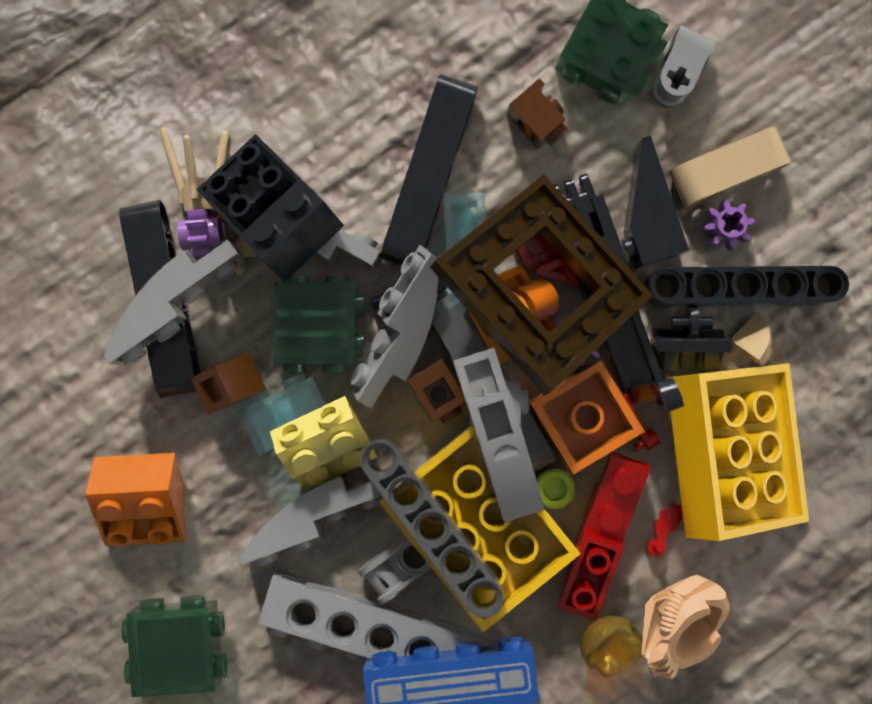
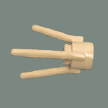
M162 127L160 135L178 190L179 204H183L184 212L187 213V210L207 208V211H215L196 190L208 178L197 177L190 136H183L188 179H185L184 182L168 131L165 127ZM227 131L221 133L215 171L226 162L229 138Z

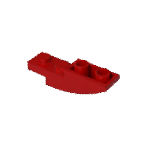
M610 452L598 484H595L574 545L580 552V555L568 564L557 604L558 608L595 621L597 620L624 550L623 540L651 470L648 463Z

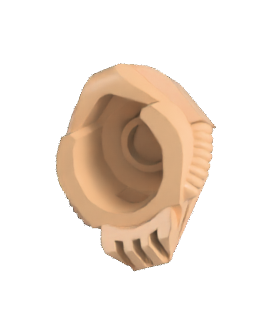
M694 575L656 593L645 604L641 655L654 677L673 679L677 675L678 669L688 668L704 661L717 649L722 640L717 631L725 622L730 611V604L726 593L717 583L702 576Z

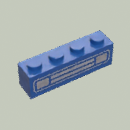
M505 637L498 639L497 645L481 647L480 642L470 641L455 645L456 650L439 651V648L436 646H427L415 649L414 655L397 656L395 651L375 653L372 655L371 660L365 661L363 669L367 704L539 702L533 648L530 641L523 642L521 637Z

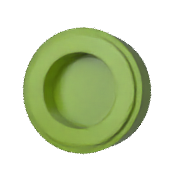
M549 468L542 471L536 477L545 507L551 509L563 508L573 499L575 485L571 476L565 471L558 468Z

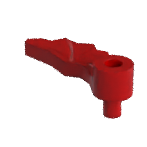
M623 394V397L645 431L639 435L641 440L633 445L636 452L644 447L650 450L660 444V439L652 428L647 431L645 430L627 394Z
M671 503L668 509L659 511V518L654 520L656 539L649 540L645 545V551L649 556L659 557L664 554L668 534L677 530L683 518L682 504Z

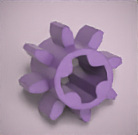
M726 199L720 203V213L714 208H710L705 212V215L711 220L709 224L701 228V232L709 233L712 238L709 244L710 247L718 243H725V249L731 251L736 246L735 238L742 243L751 239L745 231L749 225L755 222V219L747 218L743 212L746 208L745 204L737 208L731 207L729 200ZM727 218L732 222L729 227L731 231L728 233L723 230L726 224L724 220Z
M207 208L187 210L188 220L178 221L177 231L182 251L191 250V255L196 259L204 257L214 248L220 246L224 239L221 218H211V212L207 211Z

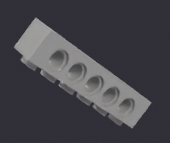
M277 570L272 576L258 624L267 627L266 631L269 634L282 638H289L290 634L305 638V644L320 650H327L329 646L343 650L345 657L358 662H365L367 658L372 659L373 654L384 651H395L397 656L414 655L410 646L414 641L421 639L428 641L432 646L438 647L439 651L456 650L455 645L470 641L480 642L481 647L497 645V640L500 639L387 603L381 605L377 600L281 570ZM300 603L311 605L315 610L316 618L311 621L301 620L296 614V605ZM346 615L353 620L355 629L348 633H342L335 628L333 620L337 616ZM384 627L393 633L394 639L389 644L381 645L374 641L372 632L377 628Z

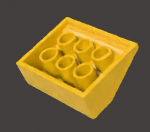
M790 364L666 377L675 380L684 402L683 407L672 410L670 413L685 537L722 541L809 522Z
M473 424L439 450L416 471L498 578L502 586L504 602L497 614L487 618H481L472 614L386 500L382 498L379 501L482 632H485L580 555V552L545 508L542 511L514 520L503 521ZM402 481L395 487V495L401 502L411 503L417 499L418 489L413 483ZM427 516L420 522V528L428 536H437L444 530V524L439 517ZM454 550L446 557L448 566L455 570L465 568L470 561L468 554L461 550ZM480 585L473 590L472 597L481 604L488 603L494 598L496 592L491 586Z

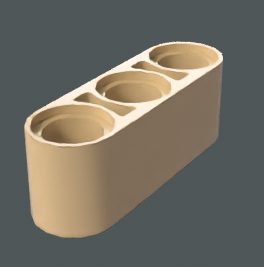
M773 126L671 169L669 174L684 208H687L775 172L791 164V160L776 126Z

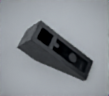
M651 135L642 138L635 148L623 231L625 239L621 240L628 263L633 262L635 270L680 256L689 251Z

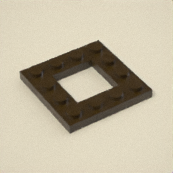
M544 174L437 258L430 266L431 270L544 396L552 392L653 296ZM538 233L544 237L594 293L551 333L547 331L494 271L495 268Z

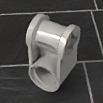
M683 25L678 27L667 48L664 62L652 86V96L656 103L662 107L673 108L683 102L695 87L700 74L707 65L716 46V41ZM672 80L677 83L675 89L670 87Z
M407 537L387 551L385 550L375 556L357 571L360 577L365 576L378 593L379 597L377 600L381 605L401 593L411 582L426 573L430 568L426 560L414 563L406 557L405 549L413 545Z

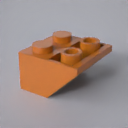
M175 453L94 457L85 497L105 546L124 547L137 544L185 542L183 477Z

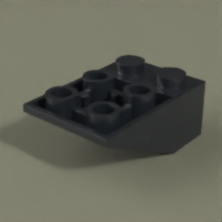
M256 134L196 189L251 250L283 282H286L344 227V224L328 205Z

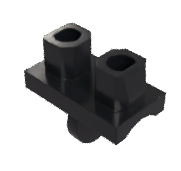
M687 305L684 317H671V328H651L650 340L656 348L658 365L662 370L682 369L683 352H696L695 366L697 369L718 371L723 352H731L732 340L725 338L723 329H712L713 318L700 317L699 309L696 305Z

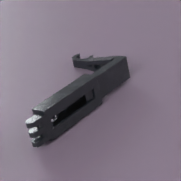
M587 173L578 176L579 184L582 188L581 192H577L572 178L565 180L564 187L568 195L565 198L629 268L603 194L595 195ZM554 184V186L561 192L558 184ZM575 273L585 302L594 293ZM637 310L605 340L623 394H627L631 403L655 400L659 411L667 410L669 412L684 406L680 390L673 378H664L662 376L639 310Z

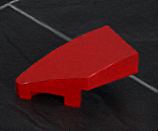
M540 233L536 234L517 250L526 270L572 287L580 285L571 267Z

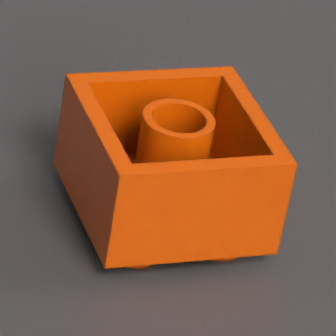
M602 360L593 362L565 379L546 396L540 394L528 402L529 408L567 471L572 474H576L645 432Z

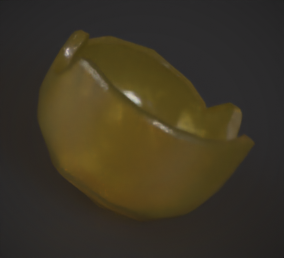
M608 615L599 618L586 628L580 638L581 657L585 660L589 669L596 668L604 677L621 673L634 665L642 656L643 636L634 624L624 617Z

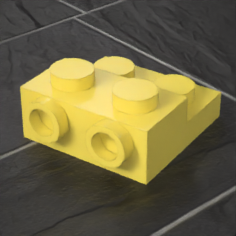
M345 396L270 431L277 456L292 479L297 478L304 491L361 466L360 456L362 450L370 443L367 434ZM374 449L370 453V461L377 458Z

